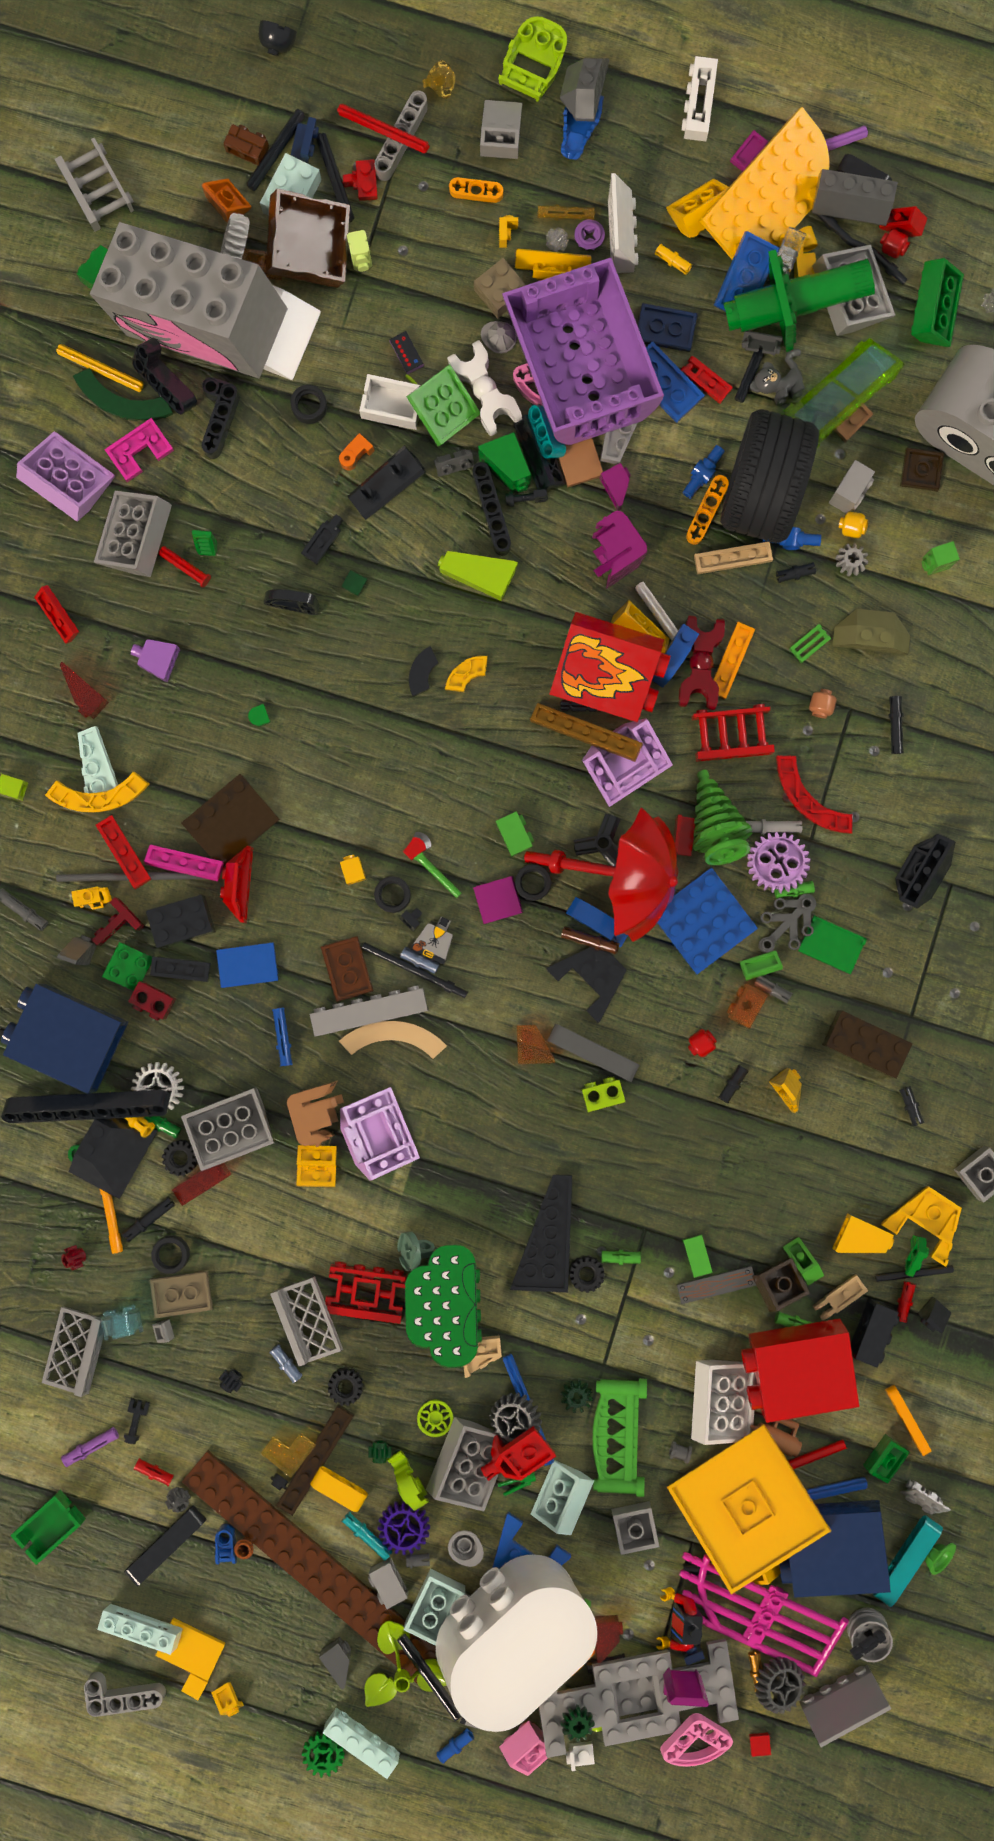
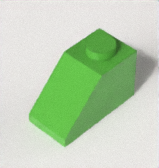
M799 1237L783 1247L788 1257L793 1259L801 1277L808 1286L824 1276L819 1264Z

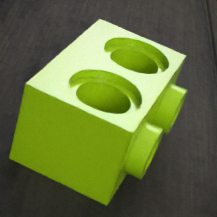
M613 1076L603 1079L604 1083L597 1085L596 1081L584 1084L585 1088L581 1090L588 1112L625 1102L619 1079H615ZM609 1086H616L617 1094L615 1096L607 1094ZM591 1091L598 1092L599 1097L596 1101L588 1099V1094Z

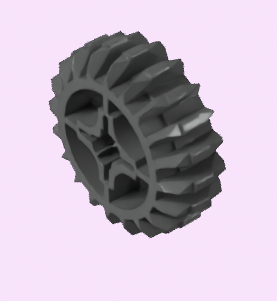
M512 1392L507 1396L503 1395L495 1402V1406L491 1409L490 1419L493 1420L491 1426L496 1427L494 1433H499V1439L504 1438L505 1444H508L524 1433L515 1431L516 1429L528 1430L534 1426L538 1432L541 1430L542 1420L539 1419L541 1412H536L538 1405H532L533 1399L526 1400L527 1394L523 1395L522 1398L519 1392L515 1395ZM506 1407H517V1409H516V1410H512V1409H509V1410H508V1409H506Z
M776 1657L775 1660L770 1659L769 1664L763 1663V1670L758 1669L760 1676L755 1677L758 1681L754 1685L755 1689H757L755 1694L758 1697L759 1703L765 1709L776 1714L778 1712L784 1714L785 1710L791 1712V1706L797 1707V1701H802L800 1695L805 1694L802 1689L806 1686L803 1681L805 1676L802 1674L801 1668L794 1661L785 1657L783 1659ZM786 1672L789 1673L790 1679L786 1676ZM770 1692L774 1694V1699L771 1698Z

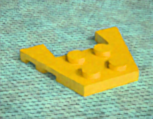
M926 1186L886 1218L881 1225L897 1235L909 1218L940 1239L930 1257L946 1267L962 1208L929 1186Z

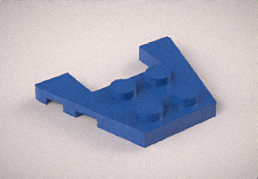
M510 1512L506 1514L492 1568L497 1567L500 1569L510 1560L520 1556L535 1555L513 1540L523 1521ZM556 1544L548 1558L555 1560L562 1566L571 1558V1554Z

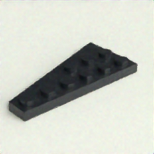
M552 1175L510 1290L568 1293L572 1175Z

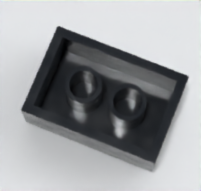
M204 895L194 896L146 911L156 948L161 949L216 932Z
M868 1297L851 1341L852 1356L856 1360L878 1368L879 1363L883 1362L885 1347L890 1344L892 1339L891 1331L893 1327L897 1326L899 1321V1312L890 1305Z

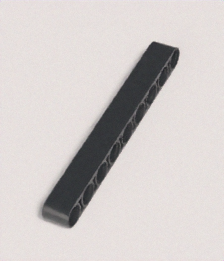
M164 1090L10 1097L6 1099L1 1118L8 1123L164 1116L167 1113L170 1094Z

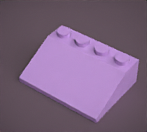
M54 431L17 463L16 478L78 522L90 511L115 478V475Z

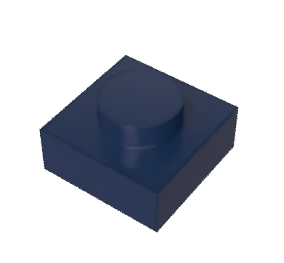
M700 1644L694 1645L688 1651H682L686 1665L705 1659Z

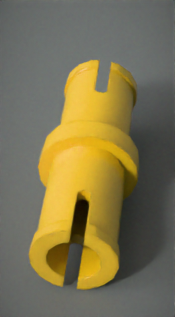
M663 244L657 247L655 255L666 261L668 266L675 267L685 275L689 273L692 264L680 257L678 252L671 251L663 246Z

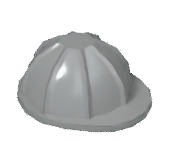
M489 322L481 330L483 343L495 353H507L516 344V332L508 323Z
M467 1530L458 1531L449 1540V1555L457 1563L472 1567L479 1564L483 1559L484 1551L482 1544L473 1532Z

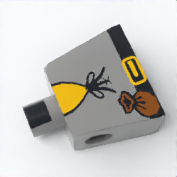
M440 917L436 926L428 923L411 946V949L444 965L453 937L452 934L446 932L451 921Z

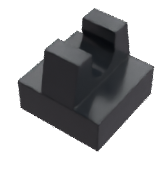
M418 908L411 914L406 910L400 916V920L414 932L420 925L417 920L422 912Z

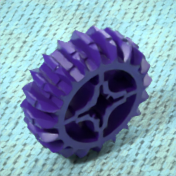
M403 1500L402 1505H399L398 1501H395L394 1507L388 1505V1511L383 1510V1517L379 1518L381 1524L378 1525V1530L382 1531L379 1533V1538H384L382 1544L386 1545L389 1543L388 1550L390 1551L394 1547L395 1554L402 1550V1554L406 1555V1550L408 1549L412 1554L414 1553V1547L420 1550V1544L425 1545V1538L429 1537V1532L427 1531L430 1529V1524H427L429 1517H423L426 1511L421 1510L419 1512V1509L414 1511ZM405 1513L403 1518L392 1520L394 1516ZM411 1515L418 1521L420 1528L410 1521ZM407 1520V1523H406L407 1527L405 1528V1530L403 1531V1534L401 1535V1532H402L401 1527L403 1526V1524H405V1521ZM388 1527H392V1530L398 1533V1539L392 1536ZM414 1535H417L415 1538L409 1541H403L404 1538L407 1536L414 1537Z

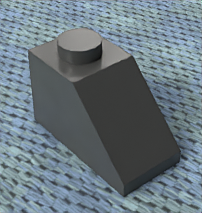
M338 1637L321 1650L319 1658L342 1690L345 1688L351 1647L347 1641H343L341 1637Z

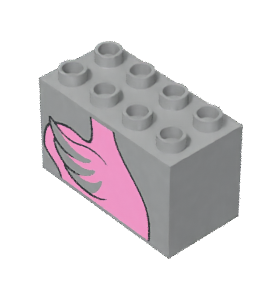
M121 222L117 226L90 292L93 299L126 336L144 342L150 338H155L163 348L256 378H260L288 310L258 264Z

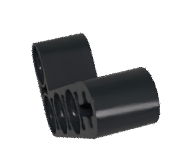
M150 338L136 347L132 365L135 371L175 412L181 415L197 405L196 396L160 360L161 345L157 339Z
M209 377L203 381L202 388L207 398L216 403L201 446L208 458L216 459L222 452L240 396L233 384ZM216 386L214 391H208L209 387ZM228 392H234L232 397H226ZM222 410H228L226 415H219ZM217 427L222 428L221 432L219 433L213 432L214 429Z

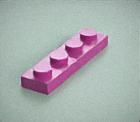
M154 845L149 846L144 860L145 865L219 881L224 866L223 861Z

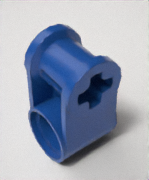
M231 1524L221 1525L215 1536L216 1565H219L220 1562H232L233 1564L237 1562V1556L234 1552L236 1544L235 1528ZM221 1533H227L230 1538H223Z

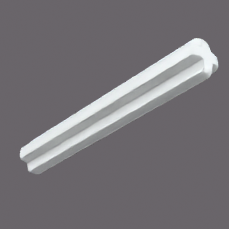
M640 582L635 587L636 591L669 638L673 640L678 632L677 628L646 584Z

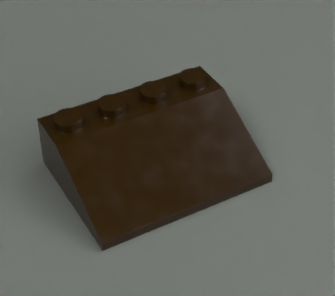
M239 774L181 824L212 859L223 861L225 866L229 860L246 846L251 845L280 819L244 776Z

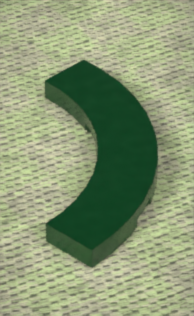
M90 368L73 375L84 395L98 408L113 416L138 421L150 418L158 420L173 415L169 404L162 397L151 400H131L110 392L95 378Z

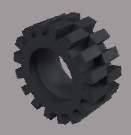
M187 1140L174 1141L163 1151L162 1164H165L166 1171L169 1170V1173L176 1174L175 1176L188 1174L198 1164L192 1145ZM178 1150L184 1151L188 1156V1160L184 1165H178L174 1162L173 1156Z
M584 1255L581 1258L575 1259L576 1261L571 1264L569 1270L570 1280L574 1287L581 1292L586 1291V1293H589V1291L594 1292L596 1291L595 1289L600 1288L605 1277L602 1264L595 1257L593 1258L589 1255L588 1257ZM584 1267H591L594 1270L593 1279L583 1281L579 1276L580 1270Z
M345 1367V1369L340 1368L331 1376L328 1383V1393H330V1398H333L336 1404L338 1402L341 1406L343 1404L349 1406L350 1403L354 1404L360 1398L364 1383L363 1378L359 1376L360 1373H356L355 1369L352 1368L350 1370L348 1367ZM347 1379L352 1382L353 1390L350 1393L344 1394L339 1390L338 1384L341 1380Z

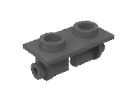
M745 331L741 345L742 348H745V351L758 352L759 348H761L762 353L775 356V354L780 353L782 336Z
M464 449L454 452V458L452 459L450 454L437 457L434 463L438 477L473 467L474 460L471 450Z

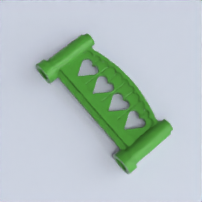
M639 1378V1381L600 1379V1381H596V1393H600V1398L595 1412L592 1434L593 1454L598 1473V1479H594L593 1491L599 1493L636 1494V1497H644L645 1478L637 1476L639 1398L647 1399V1379ZM615 1399L625 1408L614 1415H610L608 1413L610 1408L608 1401ZM613 1418L622 1424L624 1428L614 1434H609L607 1429L610 1426L607 1421ZM613 1438L624 1447L613 1454H609L607 1452L609 1447L607 1440ZM608 1458H613L624 1467L609 1474L606 1471L608 1467L606 1461Z

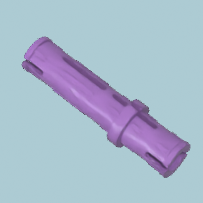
M112 1427L87 1443L77 1445L76 1449L61 1456L64 1466L69 1467L80 1459H86L87 1455L118 1439L119 1434Z

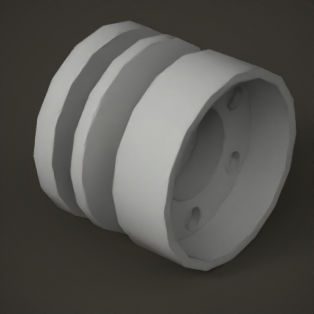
M872 1608L856 1610L850 1615L847 1625V1633L852 1648L858 1647V1644L870 1635L874 1636L873 1633L877 1630H881L885 1634L886 1640L883 1643H877L878 1646L866 1655L863 1653V1657L860 1659L866 1662H878L885 1659L893 1647V1638L885 1617L879 1611Z

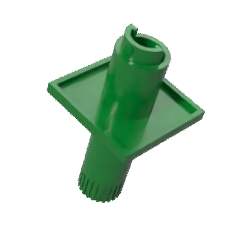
M775 249L768 251L770 285L734 295V300L723 302L726 311L729 331L740 328L741 332L779 322L785 350L789 352L794 349V343H796L797 317L874 295L875 285L868 259L815 274L789 279L788 273L783 274L781 255L777 256Z

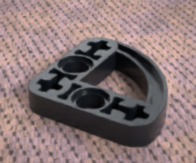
M282 589L266 591L263 602L270 607L310 615H318L320 606L316 596L313 594Z

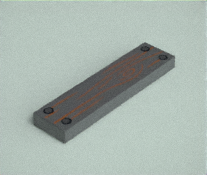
M752 1266L676 1284L681 1304L756 1286L752 1278L754 1275Z

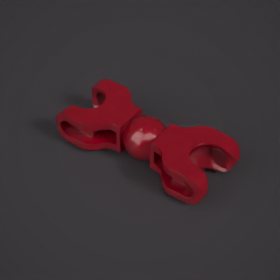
M689 615L686 626L699 633L691 647L692 656L689 662L692 670L690 677L686 678L679 688L678 705L686 707L690 695L700 693L706 698L707 709L715 710L718 703L719 687L711 677V669L714 665L711 655L713 649L722 642L725 632V620L718 618L712 631L703 632L697 627L696 616Z

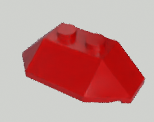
M246 846L226 863V868L222 870V879H225L224 887H221L220 898H223V903L241 923H247L253 859L252 846Z

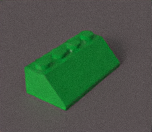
M945 258L925 261L911 335L923 343L951 347L964 274Z

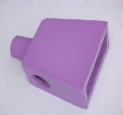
M147 639L144 647L134 644L131 649V655L139 658L137 665L142 669L168 682L180 648L175 644Z

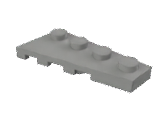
M637 423L605 433L600 461L612 464L620 463Z

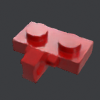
M374 159L356 161V171H352V174L342 175L344 187H353L354 190H358L359 201L378 199Z

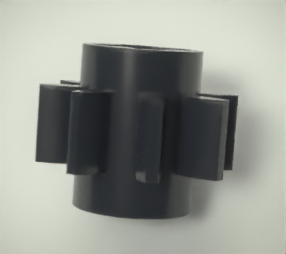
M233 1368L230 1371L225 1369L219 1377V1380H221L219 1385L228 1393H231L233 1390L237 1392L243 1384L241 1381L243 1376Z

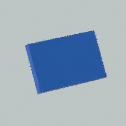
M274 943L216 950L221 988L279 981Z

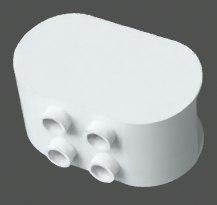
M542 1555L520 1556L510 1560L500 1569L494 1567L488 1570L480 1580L481 1587L470 1597L462 1595L455 1600L450 1608V1615L444 1620L438 1632L436 1657L454 1705L461 1716L477 1728L499 1732L512 1729L522 1723L589 1660L595 1649L597 1626L592 1611L577 1590L568 1572L555 1560Z

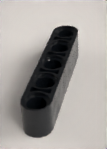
M478 462L472 469L477 494L494 550L498 555L505 556L511 550L510 536L490 469L486 463ZM479 470H484L486 474L484 476H478L476 472ZM484 488L491 489L489 494H483L481 491ZM495 506L497 510L491 513L487 511V508ZM494 524H500L502 528L501 530L496 531L492 528V526ZM499 542H506L508 546L501 549L497 544Z
M192 1505L124 1571L125 1575L138 1587L199 1529L207 1519Z

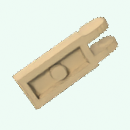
M855 1274L825 1295V1298L816 1302L813 1308L818 1310L829 1303L832 1308L827 1309L820 1315V1318L825 1320L834 1313L843 1310L868 1292V1290Z

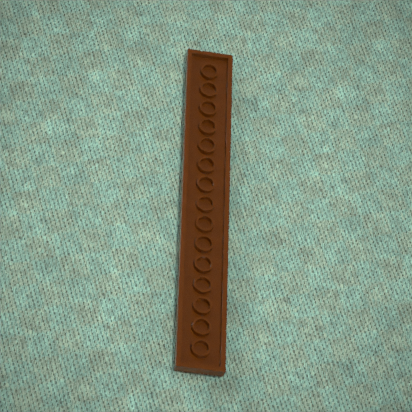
M208 1450L183 1479L182 1483L246 1538L251 1539L254 1545L397 1666L395 1651L391 1654H384L378 1646L377 1637L379 1629L384 1622L392 1621L404 1626L406 1619L392 1607L386 1609L384 1604L381 1605L375 1592ZM409 1633L410 1641L424 1660H437L435 1645ZM398 1650L401 1669L407 1670L410 1676H412L415 1671H418L404 1650Z

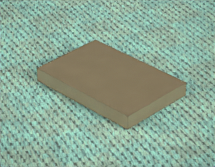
M208 1270L149 1280L154 1318L213 1309Z

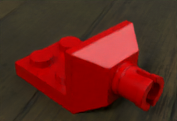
M532 1426L506 1445L499 1439L498 1435L494 1436L491 1449L492 1460L480 1468L488 1481L500 1473L505 1478L521 1481L555 1458L556 1454L537 1429Z

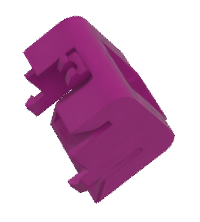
M615 511L607 517H603L595 527L599 530L593 533L592 536L593 539H598L602 545L593 551L602 564L594 569L595 574L599 578L612 569L608 575L606 589L636 570L647 554L646 543L622 511Z

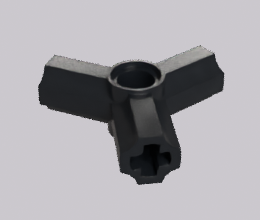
M605 813L597 836L573 840L576 856L600 852L611 866H616L618 848L613 843V839L621 819ZM601 838L606 839L608 847H599L598 840Z

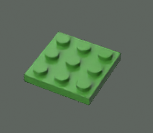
M450 364L406 396L437 446L442 445L480 415L479 409Z

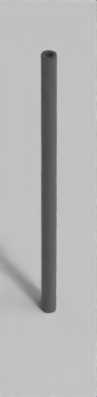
M147 872L152 880L205 879L179 872ZM125 873L56 875L57 882L128 880Z

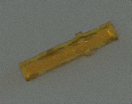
M555 204V206L538 205L537 218H554L557 221L558 219L594 220L595 207H562L559 204ZM548 211H560L564 212V214L548 213ZM568 212H583L584 214H568Z

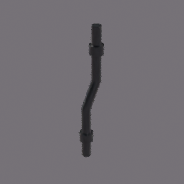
M815 214L825 223V227L828 230L834 231L847 245L853 248L867 245L853 239L837 224L838 221L833 217ZM872 247L876 261L886 269L885 272L904 285L908 279L898 270L899 267L893 262L890 263L878 250Z

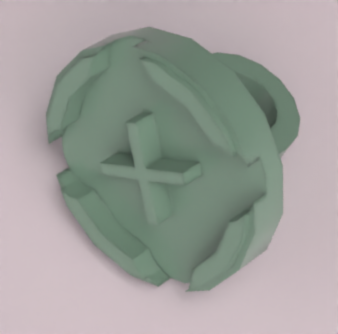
M413 1232L402 1233L399 1236L397 1245L398 1252L401 1251L399 1261L406 1271H412L419 1267L421 1259L431 1257L435 1246L430 1241L418 1240Z

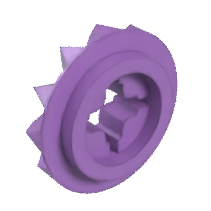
M584 220L579 223L575 229V241L579 247L585 250H595V248L601 246L605 237L602 225L595 220ZM594 231V233H593V239L588 238V239L585 240V238H586V233H585V232H587L588 234H590L591 232Z

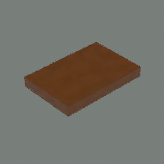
M358 936L321 946L336 1002L374 991Z

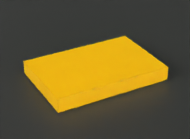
M173 1618L170 1624L183 1628L178 1647L171 1655L157 1651L155 1656L208 1681L225 1646V1642Z

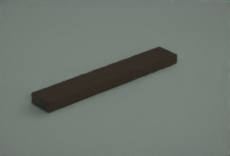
M339 1404L337 1405L278 1501L277 1507L291 1516L294 1515L311 1487L312 1479L320 1466H324L354 1417L352 1412Z

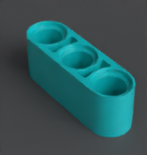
M543 405L531 406L528 416L542 456L544 458H562L566 453V446L555 439Z

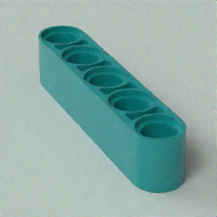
M926 1515L921 1517L888 1566L891 1592L873 1593V1596L889 1607H892L897 1602L943 1531L941 1525Z

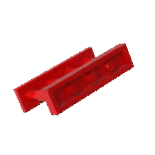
M757 704L749 709L717 712L697 710L696 714L692 715V721L699 720L702 748L700 752L695 754L696 762L772 755L775 752L774 744L769 745L766 742L764 714L770 711V707H765L764 704ZM756 714L759 743H757V746L750 747L747 744L745 715ZM737 716L740 745H738V748H730L728 746L725 717ZM718 718L721 745L719 750H712L709 747L707 719Z

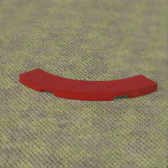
M777 755L776 764L780 783L793 806L805 818L822 828L834 832L852 834L853 814L840 813L818 803L801 782L796 756Z

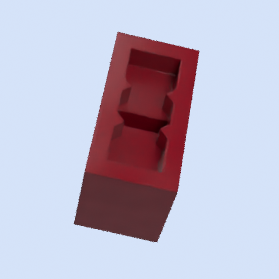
M139 981L128 1002L133 1004L132 1008L140 1012L145 1010L150 1013L149 1017L159 1021L160 1019L167 1018L176 998L143 981ZM142 992L147 994V1001L145 1003L139 1000V995ZM159 1001L164 1003V1010L161 1012L156 1009V1004Z

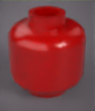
M893 229L889 234L885 232L880 244H882V252L897 259L905 255L910 242H908L906 234Z
M700 1029L688 1039L690 1043L688 1048L694 1056L698 1054L704 1058L716 1049L715 1043L717 1040L709 1030Z

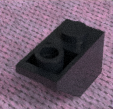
M931 1297L917 1314L922 1318L920 1322L933 1333L937 1330L942 1334L951 1312L937 1299Z

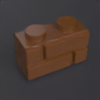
M234 124L231 125L223 144L226 152L257 166L269 149L268 141L263 134L259 132L254 134L247 127Z

